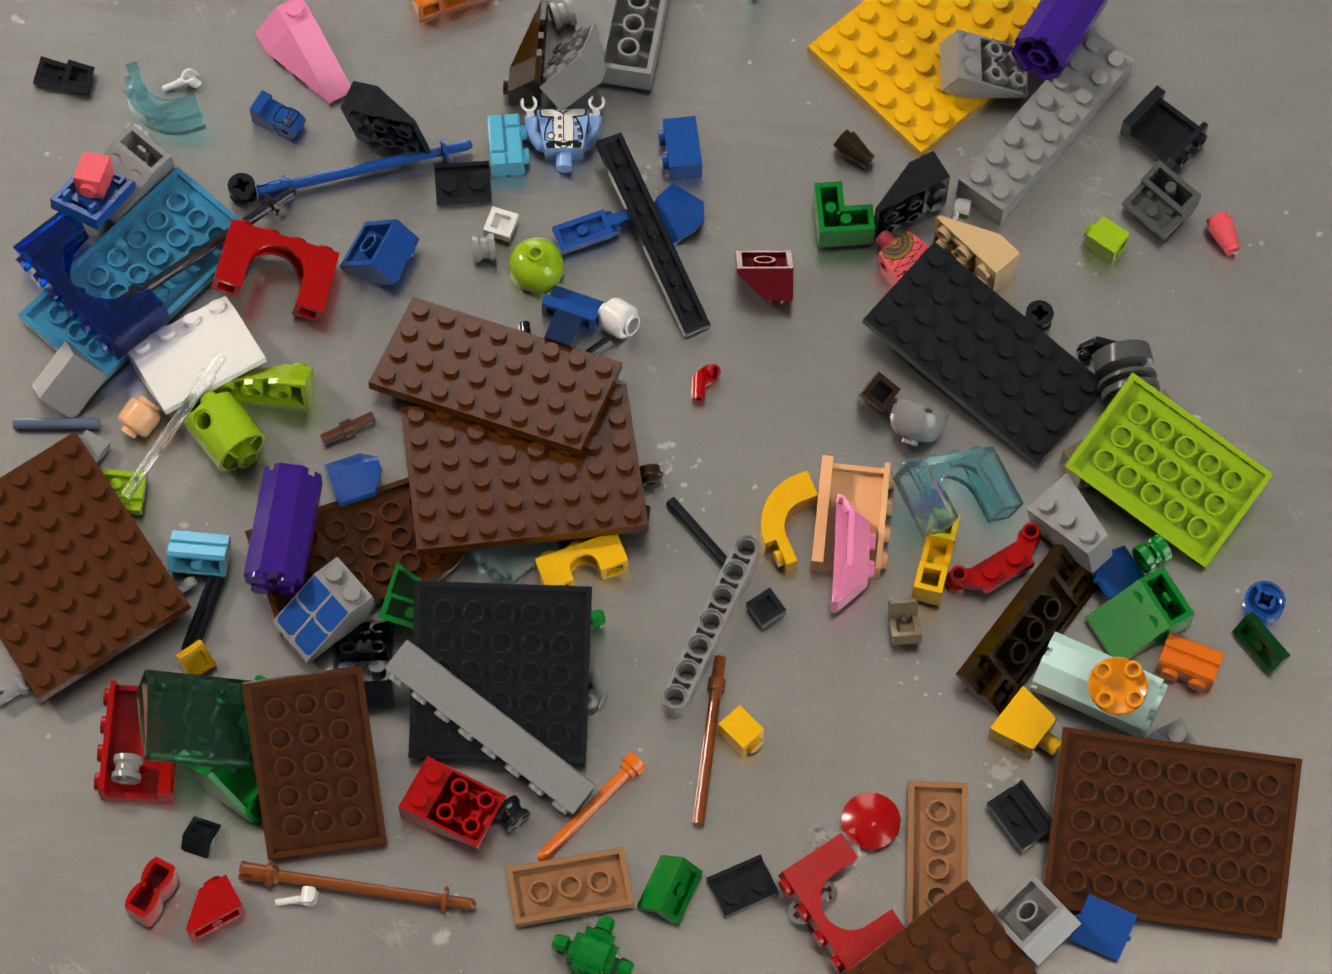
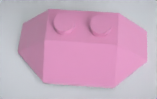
M837 494L835 508L831 613H837L866 589L868 577L874 578L875 560H869V551H875L876 533H870L871 523L842 494Z

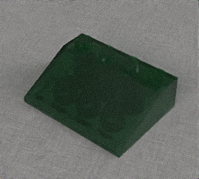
M145 669L136 691L144 760L255 771L242 682H249L250 680Z

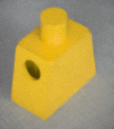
M1024 686L1021 687L990 727L988 738L1027 758H1031L1039 747L1054 756L1060 749L1061 740L1051 734L1057 719Z

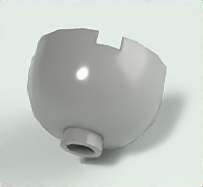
M894 398L889 418L893 431L903 437L901 442L918 447L919 442L929 443L941 435L946 425L948 414L937 409L932 412V409L927 408L925 405Z

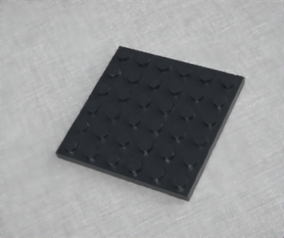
M415 580L413 643L567 763L586 764L592 586ZM411 696L408 758L426 759L429 756L433 759L504 761L499 756L494 760L481 750L484 745L474 738L471 742L458 732L460 726L452 720L446 723L434 714L437 708L427 702L423 705Z

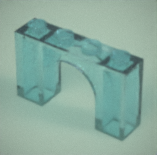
M976 446L964 452L955 450L943 456L934 454L917 461L909 459L900 465L901 469L892 477L922 537L945 532L959 518L944 489L943 479H952L964 485L975 497L988 523L1009 519L1024 504L994 446L985 448Z

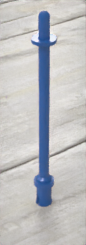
M444 138L440 139V146L430 148V154L409 152L294 179L283 175L278 180L257 183L256 188L259 200L262 201L265 194H269L274 198L289 187L295 190L441 156H443L445 162H448V155L468 151L472 148L473 144L470 140L446 144Z

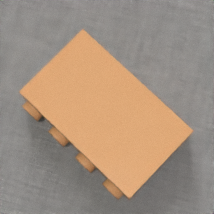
M822 455L810 572L833 574L837 494H842L871 523L870 533H876L875 551H869V560H875L874 578L879 579L881 569L887 568L888 552H883V542L889 543L890 525H885L886 516H891L893 499H887L888 489L894 490L895 473L890 472L891 463L885 462L884 468L833 463L834 456Z

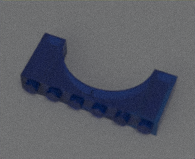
M58 212L13 246L18 256L15 261L25 273L28 270L32 273L31 277L39 288L46 287L49 290L47 294L56 305L62 303L65 306L63 310L72 321L77 319L81 323L79 324L81 329L89 338L94 336L97 339V345L106 355L110 352L119 360L168 322L171 317L164 303L148 287L134 295L119 299L97 298L79 290L71 281V266L77 251L89 239V236L81 222Z

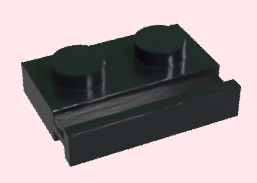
M489 160L434 164L437 205L492 201Z
M1020 780L1016 785L987 802V808L1021 853L1044 839L1050 833L1051 817L1023 780Z
M761 854L706 878V882L724 919L779 896V891L767 866H765Z

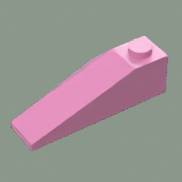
M290 0L277 6L255 32L267 55L274 61L277 60L292 76H297L306 84L308 89L329 106L345 99L351 85L305 1Z

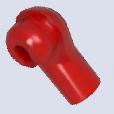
M707 364L693 374L692 401H705L706 387L716 381L721 374V369L717 364Z

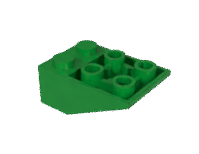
M1163 566L1137 580L1085 618L1108 655L1130 659L1167 639L1170 632L1177 634L1190 627L1195 614Z

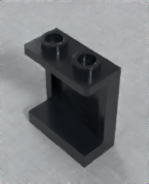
M1157 85L1123 120L1120 135L1154 161L1160 160L1173 171L1177 166L1182 167L1191 156L1190 152L1194 148L1199 149L1208 138L1206 135L1208 124L1202 122L1198 126L1164 100L1166 91Z

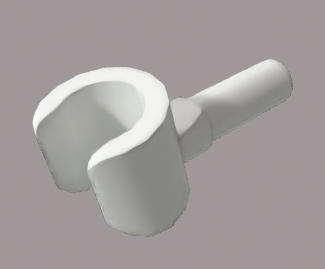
M187 68L182 72L181 78L163 85L162 89L166 92L185 84L196 89L202 84L201 80L195 78L200 73Z
M958 198L950 218L957 220L959 214L968 216L971 200Z
M303 886L300 896L275 899L276 906L300 904L306 907H313L317 903L319 892L316 891L315 887Z

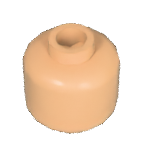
M142 395L139 398L131 397L118 415L119 421L124 424L121 430L134 439L137 435L148 437L161 420V415L158 412L160 408Z

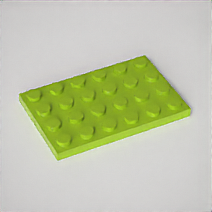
M1131 373L1064 465L1204 568H1206L1274 475L1134 373Z

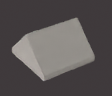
M65 341L32 386L40 400L68 418H76L108 375L70 342Z

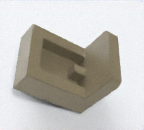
M917 599L890 600L888 602V624L892 645L922 643Z

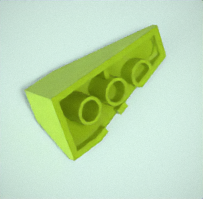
M304 363L282 364L248 371L212 391L216 394L230 392L239 403L310 409L315 376L313 367Z

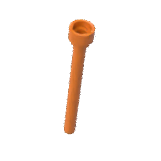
M630 751L622 759L621 769L537 853L539 861L548 860L629 777L631 779L634 776L638 777L647 768L636 754Z

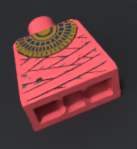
M885 230L875 240L882 248L878 253L877 265L891 287H893L930 246L909 231L896 239L888 230Z

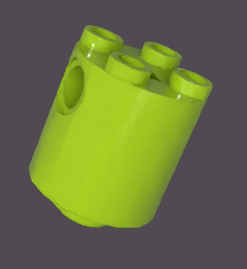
M214 391L206 393L200 399L201 404L183 418V423L186 425L187 430L220 471L230 472L238 468L244 469L249 467L258 459V453L266 441L265 434L232 393L221 392L216 394Z

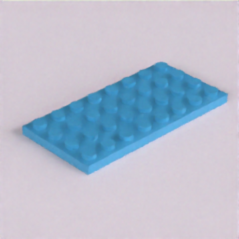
M176 167L18 314L19 319L55 351H58L65 341L70 342L108 375L101 384L103 385L130 359L126 352V347L165 326L213 280L223 245L149 293L143 305H136L121 315V317L118 318L114 315L108 303L127 292L128 287L132 284L141 286L227 229L232 219H240L179 167Z

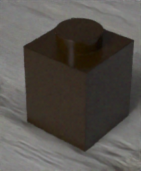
M878 371L872 376L858 396L880 413L887 408L901 389Z

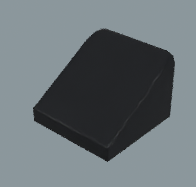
M193 816L182 835L181 849L185 852L208 858L222 825Z

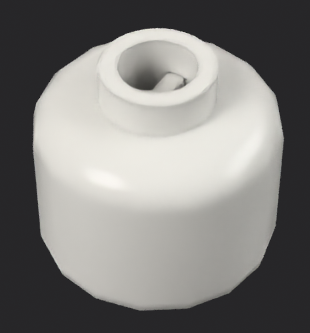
M620 298L610 299L603 303L598 310L599 327L618 339L632 336L639 328L640 317L637 308Z

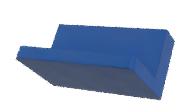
M555 285L550 295L545 294L541 303L542 316L552 319L556 309H560L583 317V329L595 333L599 324L598 310L605 302Z

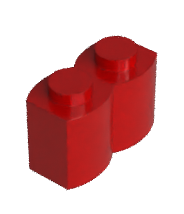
M157 856L148 862L142 872L141 882L132 888L126 898L125 909L129 918L146 927H150L157 921L163 909V902L173 895L178 886L179 875L174 865Z

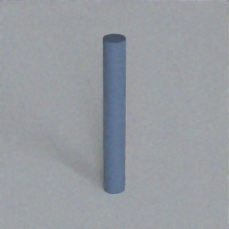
M13 418V429L100 428L99 418Z

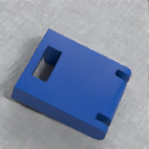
M114 172L104 200L86 198L82 195H77L73 174L50 198L51 209L98 230L134 192L136 183L130 179L126 180L125 176Z

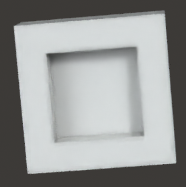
M492 206L483 229V234L494 233V238L510 243L519 220V214Z

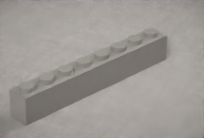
M410 640L404 642L385 667L390 672L387 676L390 680L400 687L405 683L414 690L410 694L423 705L427 702L437 708L434 714L446 723L452 720L459 725L458 732L472 742L475 738L484 745L481 748L484 753L494 760L499 756L507 763L504 767L507 771L517 778L521 774L531 781L528 787L540 796L546 793L553 798L552 805L566 815L568 811L574 814L596 786Z

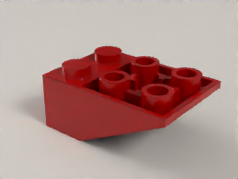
M427 756L399 804L400 817L427 831L478 848L503 804L506 795Z

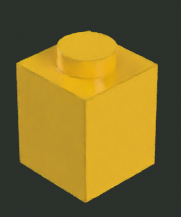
M741 705L736 707L718 724V734L741 757H744L748 752L753 754L764 742L762 740L764 728Z

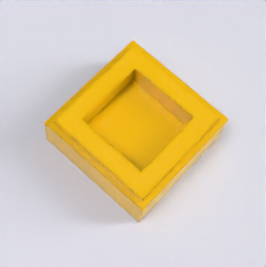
M200 639L175 655L192 681L217 665Z

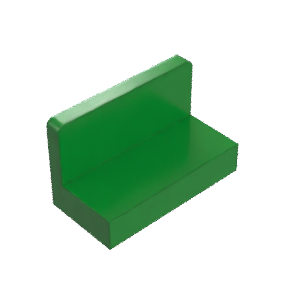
M661 855L637 907L642 911L656 912L669 923L679 925L703 871L684 857Z

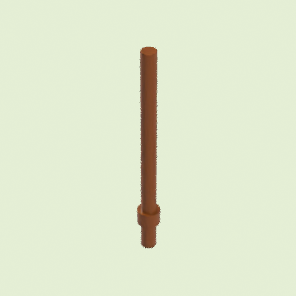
M721 655L714 657L712 677L708 679L707 690L710 694L692 825L699 827L704 826L721 693L725 692L726 679H724L726 657Z

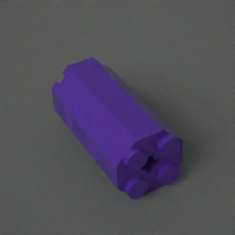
M1041 0L1016 37L1015 45L1012 48L1011 54L1021 69L1028 73L1031 69L1036 71V77L1042 80L1059 78L1108 0Z
M276 463L273 470H270L269 466L263 469L244 569L245 582L252 585L251 591L254 593L267 594L268 592L280 593L283 597L293 598L305 584L323 481L321 474L315 472L314 476L309 475V468L303 465Z

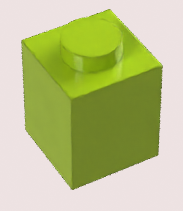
M1102 215L1097 223L1091 222L1084 233L1086 237L1084 248L1109 265H1112L1126 248L1130 233Z

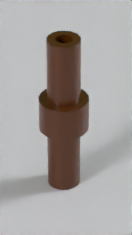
M372 411L353 420L348 418L340 422L338 427L321 434L320 438L324 445L343 436L348 438L357 434L356 430L376 422Z

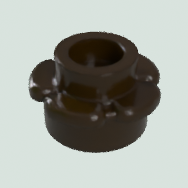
M646 464L640 466L643 486L659 484V480L664 475L660 471V465Z

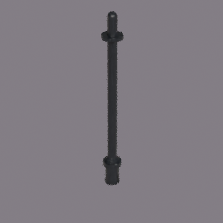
M289 187L274 198L269 194H265L263 196L264 204L241 220H247L255 224L270 213L278 217L281 213L279 207L294 198L296 190ZM228 228L141 286H135L134 284L129 286L127 292L108 303L111 311L119 318L136 305H143L149 293L223 245Z

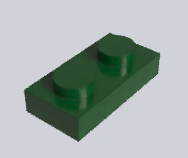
M1254 612L1247 614L1232 631L1269 676L1277 672L1291 656Z

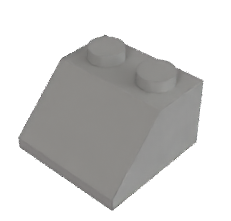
M1033 873L992 912L1008 936L1038 966L1082 924Z

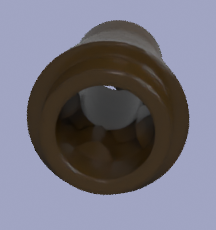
M848 129L840 135L833 145L837 149L838 154L860 164L863 168H866L875 157L854 131L851 133Z

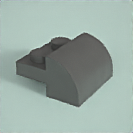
M1158 160L1142 177L1139 186L1124 200L1122 206L1165 241L1180 223L1184 224L1200 202L1201 194L1163 162Z

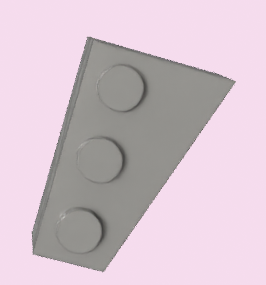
M1068 473L1062 476L1026 508L1029 522L1039 527L1040 535L1053 545L1055 543L1064 545L1074 561L1092 574L1113 556L1107 532Z

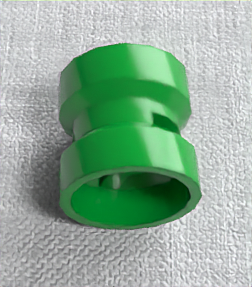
M1159 534L1149 538L1148 543L1139 544L1132 548V555L1135 561L1140 564L1139 567L1145 573L1155 569L1156 564L1159 562L1165 563L1172 559V552L1168 543Z

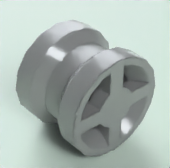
M563 0L561 4H548L549 15L555 30L561 29L566 24L570 26L577 24L571 0Z
M489 233L486 237L471 235L474 263L480 262L482 259L496 261L494 233Z
M133 753L115 754L113 763L116 767L112 772L111 780L120 784H139L141 782L139 767L143 765V757Z

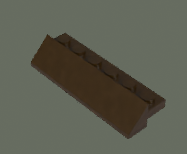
M1054 544L956 673L966 686L964 692L997 715H1001L1021 687L1025 685L1037 669L1043 655L1049 650L1047 646L1054 633H1064L1099 586L1094 583L1092 574L1074 561L1064 545Z

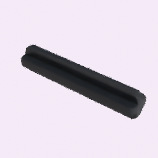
M208 576L183 641L182 651L199 639L202 641L224 584L223 578L220 576Z

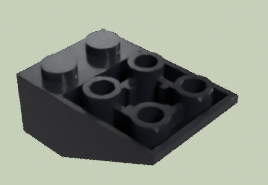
M357 81L352 82L340 108L357 139L363 142L373 141L381 143L389 148L394 146L404 148L412 153L423 152L430 154L431 150L416 121L378 86Z
M934 151L909 162L875 208L874 237L885 230L891 233L897 226L905 222L912 223L921 214L930 210L932 212L936 211L946 203L950 176Z
M390 621L363 622L334 644L333 669L362 665L368 707L394 706V682L387 677L390 672L385 669L394 656V623Z

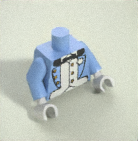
M593 95L589 98L588 105L592 109L590 114L589 109H564L563 111L559 109L537 110V114H534V110L537 107L536 98L532 96L534 105L530 109L525 108L524 99L522 98L520 106L526 111L524 122L528 140L538 152L544 154L546 161H556V171L560 173L571 172L573 169L572 161L583 160L585 152L590 151L601 136L603 115L600 114V110L605 107V98L602 96L600 107L593 105Z

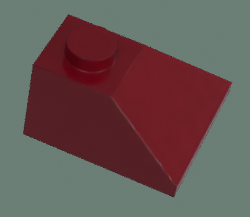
M736 251L737 274L764 300H770L771 303L783 304L787 300H793L794 268L791 251Z

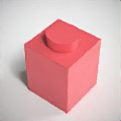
M83 152L73 176L77 195L104 200L114 176L110 156Z

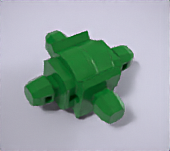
M602 916L598 920L595 929L587 926L584 934L577 931L573 941L570 940L569 936L555 935L551 945L554 952L563 956L567 954L566 965L572 969L570 974H612V972L616 974H632L635 967L632 961L624 957L618 958L620 947L615 946L616 937L612 935L615 922L614 919L607 916Z

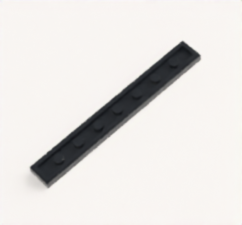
M620 132L597 140L595 143L597 151L683 337L685 338L709 329L711 324L622 133Z

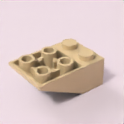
M939 215L937 217L933 242H936L992 290L998 293L1015 278L1020 252L1001 234Z

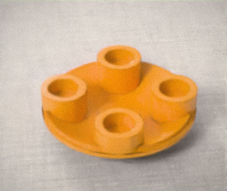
M1111 657L1096 664L1089 677L1088 690L1092 701L1102 711L1112 715H1126L1137 710L1143 704L1148 692V681L1138 662L1123 657Z

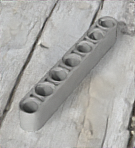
M742 535L734 542L663 690L662 710L670 718H680L687 712L758 563L760 546L758 540L752 535ZM747 548L752 550L753 554L745 556L739 551ZM738 573L741 575V578L739 580H731L728 578V575ZM724 597L729 599L730 602L726 605H720L716 602V599ZM714 622L718 627L714 630H709L704 627V624ZM703 647L706 652L702 655H697L692 652V649ZM691 672L694 674V678L684 680L680 677V674ZM679 697L683 702L679 705H671L668 703V699Z

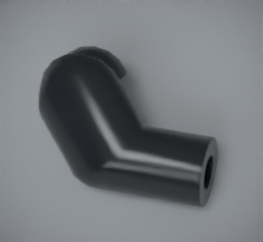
M1094 336L1079 344L1076 350L1078 360L1089 362L1092 360V354L1098 349L1117 341Z

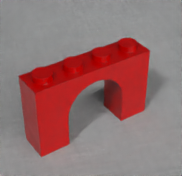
M232 219L210 289L238 297L248 265L260 256H279L292 264L299 277V289L292 314L319 322L325 308L340 253L333 251L332 248L325 245L316 246L307 243L306 240L300 237L282 235L272 228L263 229L253 226L247 220Z
M842 833L778 875L781 880L778 882L781 890L787 897L792 896L798 905L795 907V910L804 923L809 921L814 930L812 932L814 940L821 948L825 946L831 955L829 962L838 974L847 972L904 928L893 909L867 926L856 930L837 927L825 916L821 906V892L825 882L858 859Z

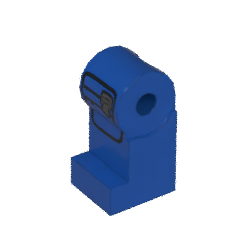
M263 90L249 109L253 123L291 140L295 139L306 122L305 117L299 111L272 99V95Z

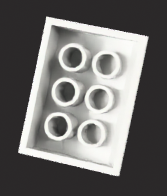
M226 296L211 301L201 309L186 314L178 321L161 327L155 333L138 339L132 345L125 348L137 375L166 415L267 362L238 312Z

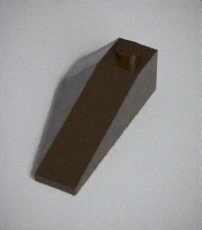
M548 0L540 1L510 66L509 78H504L503 95H508L509 105L520 106V101L523 98L524 106H533V96L537 100V107L542 106L543 91L539 87L544 78L542 74L544 73Z

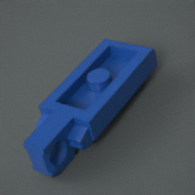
M602 209L553 226L552 233L561 255L613 238L620 234V230L631 226L625 210L612 214L611 211L605 212Z

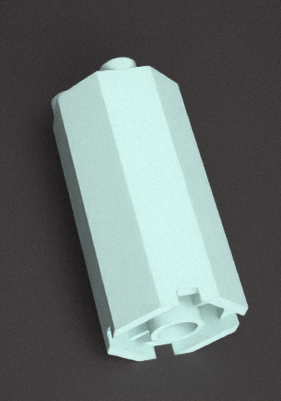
M1055 632L1047 646L1049 650L1046 651L1041 659L1030 690L1136 737L1140 735L1145 737L1168 687L1167 684L1163 683L1164 679L1144 671L1148 681V692L1143 704L1137 710L1126 715L1108 714L1098 708L1092 701L1088 690V681L1096 664L1112 656Z

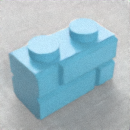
M520 115L488 116L487 127L492 176L506 177L507 175L518 176L525 174L524 164H530L528 148H523L522 140H527V129L525 123L520 124Z
M172 530L167 549L168 572L226 577L231 559L230 535L200 533L191 530Z

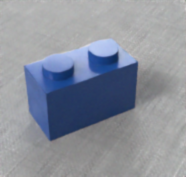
M696 116L663 119V130H658L659 146L665 147V154H661L663 171L668 170L669 181L702 177V158Z

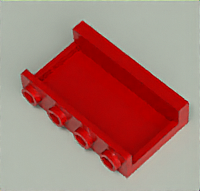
M110 680L109 689L105 688L103 694V704L107 706L106 716H102L100 721V733L104 734L103 744H99L97 748V762H101L100 773L96 772L94 775V790H98L101 800L173 803L184 698L181 682L169 681L168 687L119 685L117 680ZM133 753L143 757V765L139 767V773L141 774V782L139 784H120L111 780L112 772L116 767L113 763L115 754Z

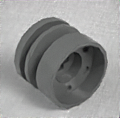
M1134 339L1117 341L1098 349L1092 355L1095 376L1100 380L1098 389L1101 392V401L1105 407L1109 405L1131 373L1136 374L1160 392L1157 372L1152 368L1154 360L1151 348L1146 341Z

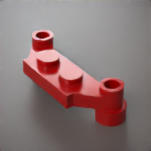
M1034 523L1025 524L1019 531L1016 542L972 568H965L961 565L952 567L946 576V589L955 595L964 593L966 589L983 591L987 595L1033 568L1034 561L1032 560V555L1038 548L1041 540L1039 527Z

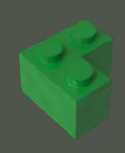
M842 181L814 183L813 206L818 248L873 244L875 235L873 204L845 206Z

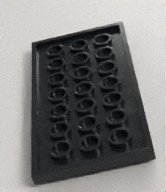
M933 242L862 321L865 326L1035 468L1101 394L1098 389L1100 380L1094 373L936 242Z

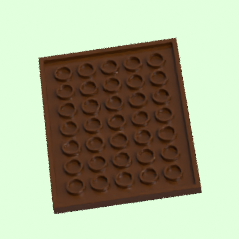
M626 384L614 385L581 457L421 405L401 407L417 556L649 531Z
M76 431L0 477V639L40 703L191 609L188 601Z
M1063 727L1043 884L1068 910L1081 911L1088 894L1138 915L1136 919L1282 939L1302 759Z

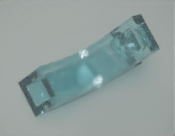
M137 63L126 64L128 75L124 76L127 90H124V95L131 113L141 124L153 131L167 135H185L206 129L204 116L195 93L177 99L156 97L146 88Z

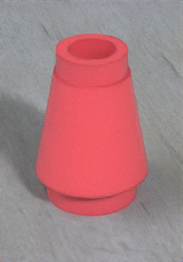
M1226 211L1217 213L1206 220L1208 224L1207 230L1226 255L1241 248L1233 218L1228 216Z

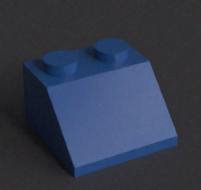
M398 219L365 222L339 267L376 285L395 284L401 278L405 264L414 255L415 247L420 239Z

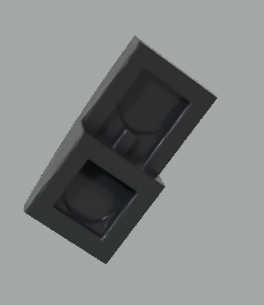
M41 56L33 84L59 91L87 93L95 67L69 59L66 64Z

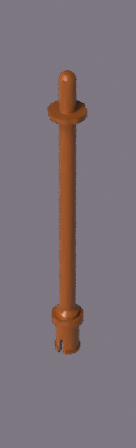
M242 860L239 868V873H241L239 874V880L263 882L265 886L270 887L277 882L439 905L442 914H446L447 907L473 910L476 907V901L472 898L449 895V887H445L442 894L285 871L280 870L272 862L265 865Z

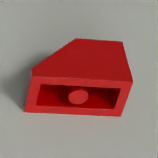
M227 875L222 877L214 876L208 879L203 884L204 886L198 890L186 926V931L192 942L245 914L244 907Z

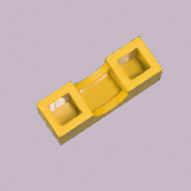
M932 509L911 598H916L920 602L940 605L961 515Z
M618 534L593 537V539L584 542L574 541L564 549L556 552L554 550L543 552L535 559V570L541 585L574 586L572 571L577 566L583 564L593 566L598 571L601 580L629 571V565Z

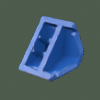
M673 183L660 193L654 202L673 245L696 232L704 221V201Z
M359 453L324 465L339 507L377 495V486L382 471L377 456Z

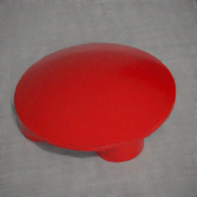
M866 792L856 795L845 805L842 812L841 826L844 834L854 845L868 852L890 844L896 838L900 829L901 819L896 805L889 798L879 793Z

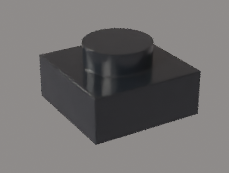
M771 588L746 602V608L762 629L786 614V608Z

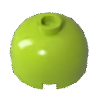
M535 237L526 239L516 245L510 255L509 275L512 283L521 291L524 289L525 291L532 292L533 295L549 293L555 285H559L564 273V262L561 252L554 243L546 239Z

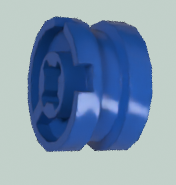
M1260 581L1254 583L1249 587L1242 601L1243 615L1246 616L1254 612L1265 626L1274 624L1278 621L1285 608L1286 598L1284 592L1273 582ZM1260 600H1265L1268 602L1269 607L1267 608L1266 605L1258 604V602Z

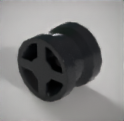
M237 173L229 179L227 184L230 200L234 205L248 207L256 201L257 190L252 176L246 173Z
M1042 300L1031 302L1027 306L1025 317L1044 333L1048 332L1051 328L1054 315L1052 306Z
M513 795L504 800L495 817L503 821L504 829L510 833L521 827L530 818L531 813L528 809L522 808L520 799Z

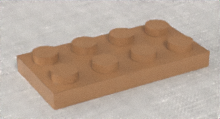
M624 847L506 867L516 928L634 907Z

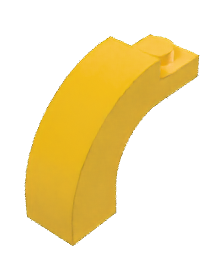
M808 471L798 473L780 483L767 498L761 515L760 541L763 552L766 554L772 551L777 567L782 566L786 575L797 571L798 560L786 535L785 526L797 513L817 506L818 493Z

